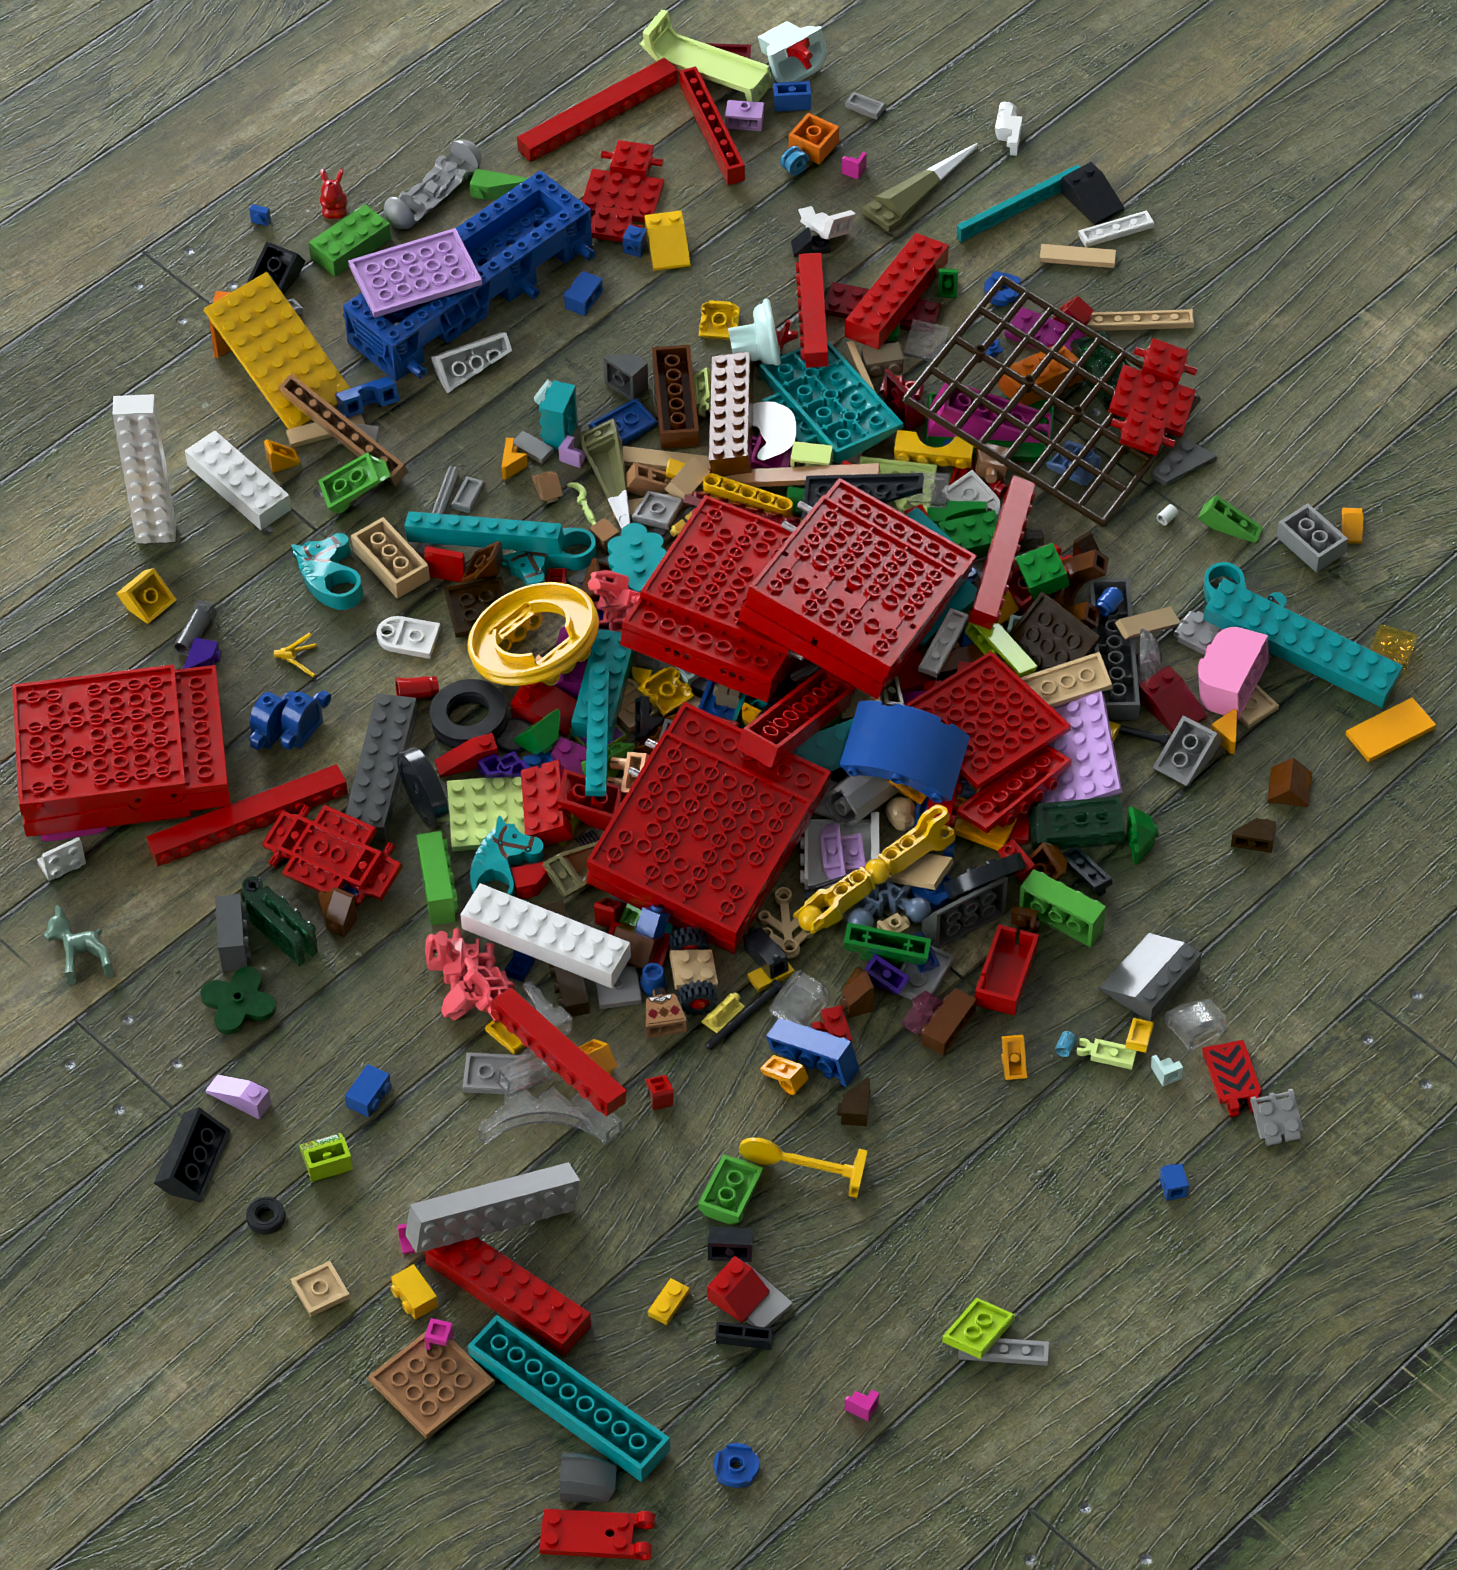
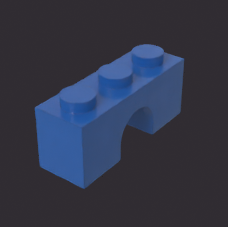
M389 376L335 393L338 409L346 418L364 413L363 407L368 404L377 403L385 406L400 401L396 383Z

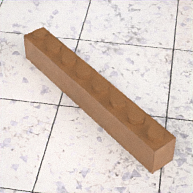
M290 374L278 387L284 398L356 456L360 457L368 452L375 458L385 460L391 474L386 480L392 485L396 486L408 473L405 465L293 374Z

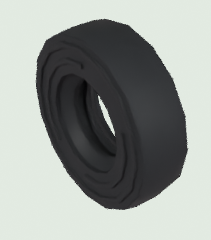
M273 1197L255 1199L250 1203L246 1211L248 1226L258 1234L268 1235L278 1231L285 1222V1210L282 1203ZM269 1209L274 1213V1217L270 1221L262 1222L257 1218L258 1213L261 1210Z

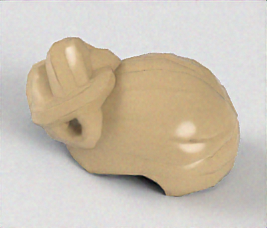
M896 797L887 803L885 814L892 826L897 830L906 831L910 830L915 824L916 807L911 799Z

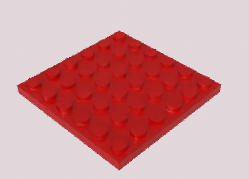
M992 651L905 704L906 706L934 714L941 718L940 722L948 726L954 724L970 736L959 773L977 790L1071 731V725Z

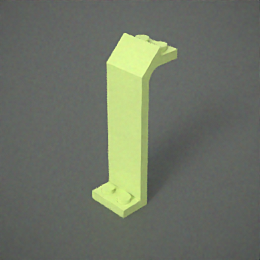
M661 10L643 31L644 39L640 45L656 61L665 57L678 70L696 66L702 78L744 92L747 101L759 102L773 84L769 65L676 33L671 27L668 11Z

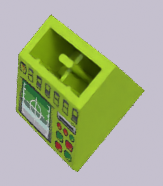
M341 1133L299 1145L311 1182L353 1170L351 1155L346 1140Z

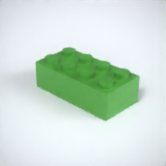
M364 204L309 241L310 257L336 277L349 268L348 260L368 255L391 239L390 223Z
M441 831L418 834L419 860L431 925L456 922L455 913H459L454 877L451 871V860L448 854L447 838H442Z
M1034 869L1021 885L1019 907L1038 910L1037 919H1041L1042 923L1090 948L1104 931L1106 906L1101 902L1093 900L1082 892L1075 891L1064 883L1058 882L1048 877L1045 873Z

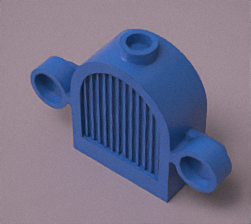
M322 690L320 693H316L314 697H311L299 691L288 700L281 716L283 734L280 740L282 747L291 750L294 746L299 749L302 748L323 722L322 708H326L329 705L332 697L330 693Z
M290 691L285 693L282 698L271 692H265L260 696L250 715V747L259 751L263 747L270 749L282 734L281 716L288 700L296 692Z

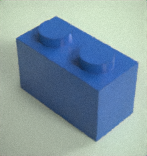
M810 81L773 83L775 112L811 110Z
M582 271L579 277L574 279L570 289H567L564 293L565 309L585 316L603 292V279Z
M367 1064L345 1095L347 1108L369 1117L373 1111L379 1108L383 1096L388 1095L391 1090L390 1074Z

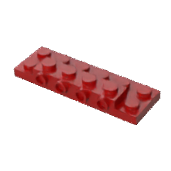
M1047 745L992 780L956 809L957 815L987 834L997 825L1001 828L1006 824L1012 825L1017 815L1020 813L1025 814L1033 802H1040L1043 799L1044 793L1048 790L1053 791L1058 786V776L1072 765V761L1064 754Z

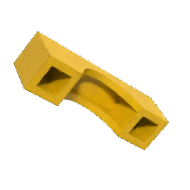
M897 430L894 460L936 464L942 467L954 466L960 469L972 467L974 446L955 436L946 446L933 448L923 444L918 438L917 432Z

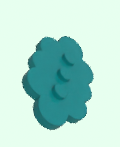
M630 523L623 527L621 536L614 537L608 542L609 568L613 572L626 575L629 578L628 588L630 590L640 592L666 554V550L663 549L664 540L662 536L657 533H647L645 526L642 524Z

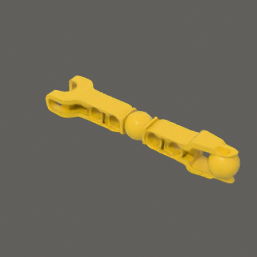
M942 805L931 807L920 816L917 825L912 830L885 848L882 854H878L879 859L869 860L864 868L860 867L859 870L851 872L826 890L819 889L805 901L804 906L793 914V917L798 919L800 927L811 934L818 932L822 928L830 927L842 920V914L866 897L872 889H876L875 885L884 883L889 878V875L894 876V874L901 872L932 850L942 851L952 844L956 836L954 830L945 825L949 820L947 808ZM825 906H828L829 908L824 913H822L820 909H822Z

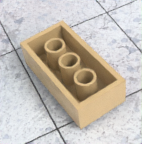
M384 517L351 535L352 549L355 554L397 599L430 580L428 564Z

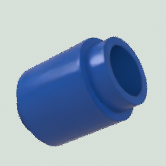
M1108 587L1096 601L1095 607L1100 609V615L1107 617L1117 609L1124 600L1122 592L1116 587Z

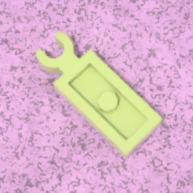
M707 367L693 375L696 407H698V414L703 418L706 417V411L710 412L712 370Z
M1080 1038L1079 1045L1086 1048L1077 1047V1055H1091V1061L1132 1070L1137 1051L1126 1049L1123 1044L1096 1038L1094 1043H1090L1088 1039Z

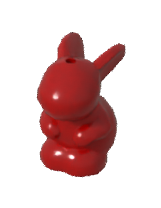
M321 169L320 175L323 181L320 197L322 216L327 219H341L346 216L348 202L347 196L340 184L343 169L339 170L335 180H329L325 169Z

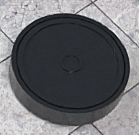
M412 747L397 755V766L402 783L422 821L431 829L448 822L450 812L441 783L426 756L417 747Z
M1021 852L996 860V858L984 862L985 865L979 868L977 866L965 870L964 874L943 883L949 899L968 894L1005 875L1009 877L1026 869L1027 867Z

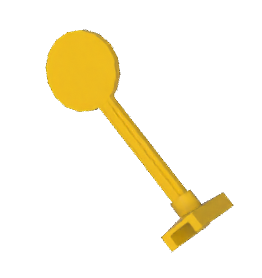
M747 1138L739 1146L740 1154L748 1161L756 1164L772 1165L782 1160L792 1164L841 1174L843 1177L850 1178L849 1196L855 1198L858 1196L868 1151L859 1149L853 1165H841L797 1154L784 1153L778 1145L763 1138Z

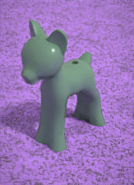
M56 905L55 915L48 921L44 937L49 942L52 940H63L64 949L66 951L64 976L66 977V983L68 985L76 984V954L90 952L99 957L105 976L113 978L114 971L108 949L100 942L99 936L102 933V929L72 934L70 922L66 918L64 910L59 905Z

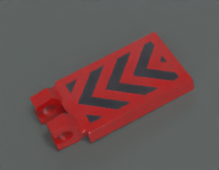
M1244 1040L1202 1047V1055L1219 1104L1226 1103L1230 1117L1239 1116L1238 1110H1240L1238 1100L1247 1099L1249 1109L1253 1113L1250 1097L1255 1096L1259 1098L1262 1091Z

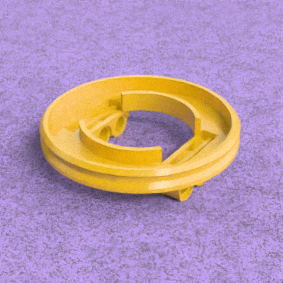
M556 582L528 585L502 596L486 608L476 620L469 633L468 653L477 672L491 682L501 685L520 686L542 681L546 685L552 686L559 681L561 673L567 674L571 672L578 661L583 662L589 657L591 646L599 630V616L592 599L578 587ZM542 612H553L566 618L565 628L569 637L538 662H536L532 652L527 654L508 653L512 643L522 641L526 637L527 631L535 630L541 625L543 620Z

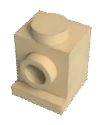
M895 913L883 921H877V928L909 934L910 922L906 916L901 917L898 913Z

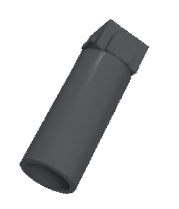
M197 601L192 615L173 644V648L179 654L188 656L194 639L201 638L209 623L213 622L217 615L213 603Z

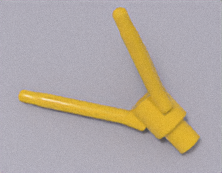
M308 633L286 648L274 650V658L287 660V662L294 664L314 678L316 676L309 669L294 660L297 652L317 647V644L314 643L295 648L311 637V633Z

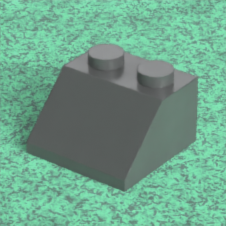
M634 354L608 355L604 357L605 384L630 400L640 397L649 389L648 363L643 358H639Z

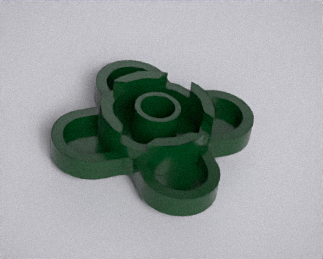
M240 968L235 972L231 982L212 980L205 983L201 988L200 993L203 1004L217 1010L214 1021L219 1032L227 1035L234 1034L241 1030L245 1021L250 1019L265 1021L275 1014L276 1004L274 998L268 993L259 991L262 986V978L256 968Z

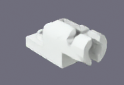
M1002 102L999 105L995 133L998 140L1007 141V147H1010V155L1017 156L1022 130V117L1016 115L1017 107L1013 103Z

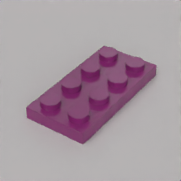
M1022 307L1010 324L1027 334L1041 314ZM1049 318L1034 336V339L1050 348L1054 346L1069 325ZM1076 329L1064 346L1077 357L1090 337ZM1007 330L1005 331V337L1019 343L1021 342L1020 338Z

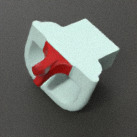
M786 21L758 36L761 52L768 56L772 75L778 83L800 82L815 74L824 64L826 45L820 26L799 28Z
M764 299L763 303L757 305L753 310L754 324L728 328L733 354L750 352L752 361L761 360L764 364L780 365V354L784 344L798 339L797 330L789 331L791 322L788 319L782 330L778 331L775 329L770 300Z

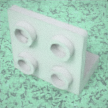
M849 210L828 216L822 212L803 217L800 222L806 225V228L810 227V230L820 234L821 238L830 239L850 233L856 213Z
M79 837L43 853L42 857L37 859L48 881L59 878L63 874L86 864L82 842Z

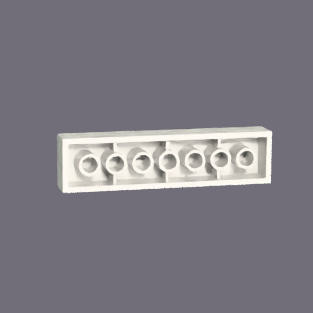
M481 883L460 914L462 929L610 988H613L631 957L630 942Z

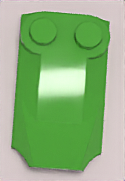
M367 452L318 480L328 509L331 512L341 513L349 507L350 501L387 479L391 474L385 460L375 458Z
M723 1154L698 1203V1209L709 1218L731 1225L740 1223L746 1206L763 1173V1168L759 1167V1165Z

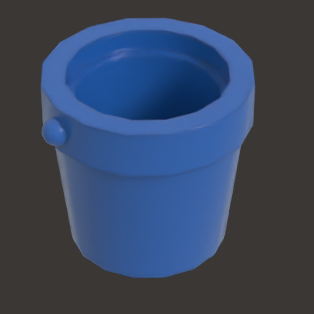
M657 963L645 965L640 979L641 991L649 997H653L652 991L656 988L661 987L666 991L667 979L662 966Z

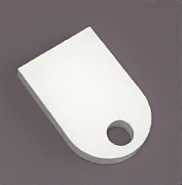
M973 470L942 491V496L947 501H987L989 511L995 510L999 518L1001 511L999 498Z
M393 616L379 624L377 640L379 645L387 651L430 659L441 626L440 623ZM386 630L392 631L391 634H383V632Z

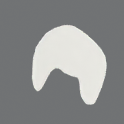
M775 402L754 403L753 426L760 429V433L766 441V444L760 449L757 456L760 460H766L787 451L794 444L796 437L795 416L790 409Z

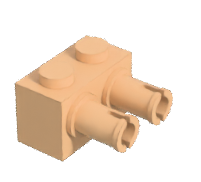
M627 752V758L612 757L610 761L614 763H610V769L624 770L623 778L608 777L607 781L622 786L621 792L627 794L637 778L628 773L629 768L633 767L641 771L650 755Z

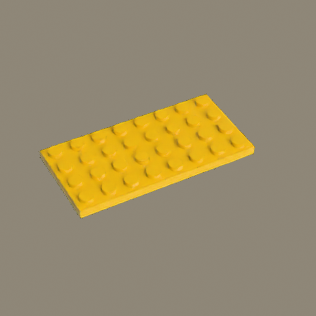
M268 272L263 273L204 308L205 314L287 429L303 426L313 421L284 398L278 388L290 374H293L333 407L338 406L335 393L350 389Z

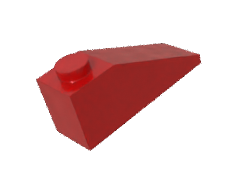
M490 733L471 738L435 759V765L440 778L477 769L479 760L493 754L498 756V748L493 734Z

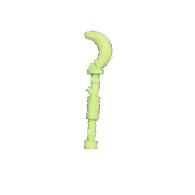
M575 482L568 483V487H572L579 492L580 495L577 497V502L583 506L582 510H584L588 522L593 526L596 524V518L587 505L585 487Z

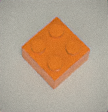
M807 113L788 135V149L792 146H798L809 156L810 161L820 165L839 143V126Z

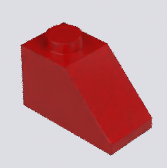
M1079 296L1063 304L1059 309L1085 326L1091 321V314L1094 312V309ZM1053 317L1054 320L1069 325L1058 317Z
M543 862L511 868L517 898L529 899L533 896H538L551 878L543 868Z

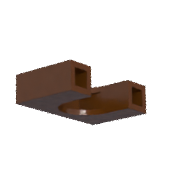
M1096 549L1061 560L1063 566L1069 571L1067 576L1070 586L1056 591L1054 597L1055 602L1090 629L1098 628L1100 609L1088 601L1074 605V600L1079 589L1085 583L1105 576L1107 573L1109 558Z

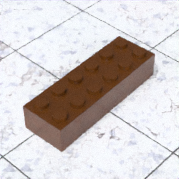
M690 345L652 347L661 449L698 447L699 428Z

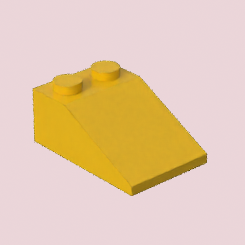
M682 211L645 215V229H647V242L653 271L691 266Z

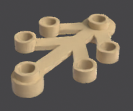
M780 887L775 892V901L780 905L782 922L771 916L770 912L766 910L758 914V920L760 924H769L784 935L783 940L773 934L772 929L763 928L787 955V958L791 959L800 953L799 945L806 938H812L814 934L807 933L802 929L794 939L792 938V933L800 925L796 918L790 921L788 904L792 900L791 890L787 887Z

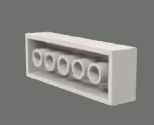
M213 431L185 450L187 466L260 530L291 510L289 494L216 431Z

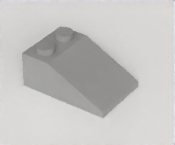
M1182 716L1154 764L1153 769L1188 787L1212 759L1223 739L1215 731Z

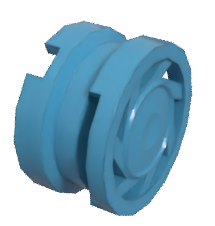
M792 146L785 151L781 157L780 164L788 173L795 176L806 169L808 166L806 162L809 161V156L798 146Z

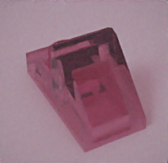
M926 990L912 999L913 1006L902 1020V1026L920 1036L923 1026L930 1022L934 1011L940 1008L943 1001Z

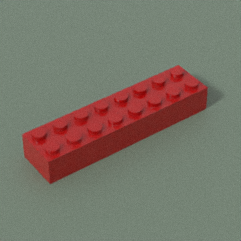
M915 233L846 318L845 337L879 349L939 274V268H944L948 263L949 245Z
M823 668L744 727L737 749L744 752L745 755L760 761L765 766L774 767L850 707L856 687Z
M478 1237L425 1251L426 1265L562 1357L566 1356L591 1327L590 1312Z

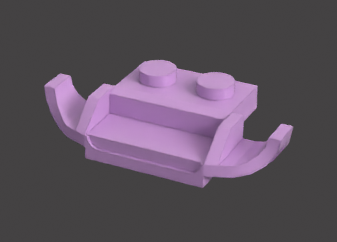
M839 822L825 825L820 835L824 871L828 879L832 880L859 870L860 867L864 868L866 861L862 834L841 836Z

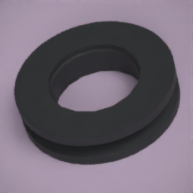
M465 679L453 682L436 694L430 706V718L435 736L444 745L453 749L471 738L490 733L493 734L496 741L503 734L508 723L507 706L502 692L493 684L483 680ZM467 703H477L489 710L487 717L476 725L460 726L449 720L453 710Z

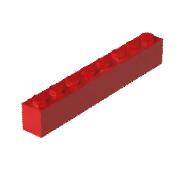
M697 67L679 70L680 88L727 185L745 181L744 162Z
M821 253L799 254V262L795 263L796 273H800L796 274L797 296L801 298L798 299V310H802L798 311L799 323H803L799 324L800 335H804L800 336V346L804 348L801 349V360H805L806 368L829 366L822 257Z
M510 987L491 1000V1014L493 1018L506 1026V1029L511 1034L516 1035L524 1046H528L539 1059L544 1060L553 1072H557L563 1077L564 1081L568 1085L573 1086L582 1098H586L592 1103L597 1111L602 1112L607 1117L626 1103L627 1090Z

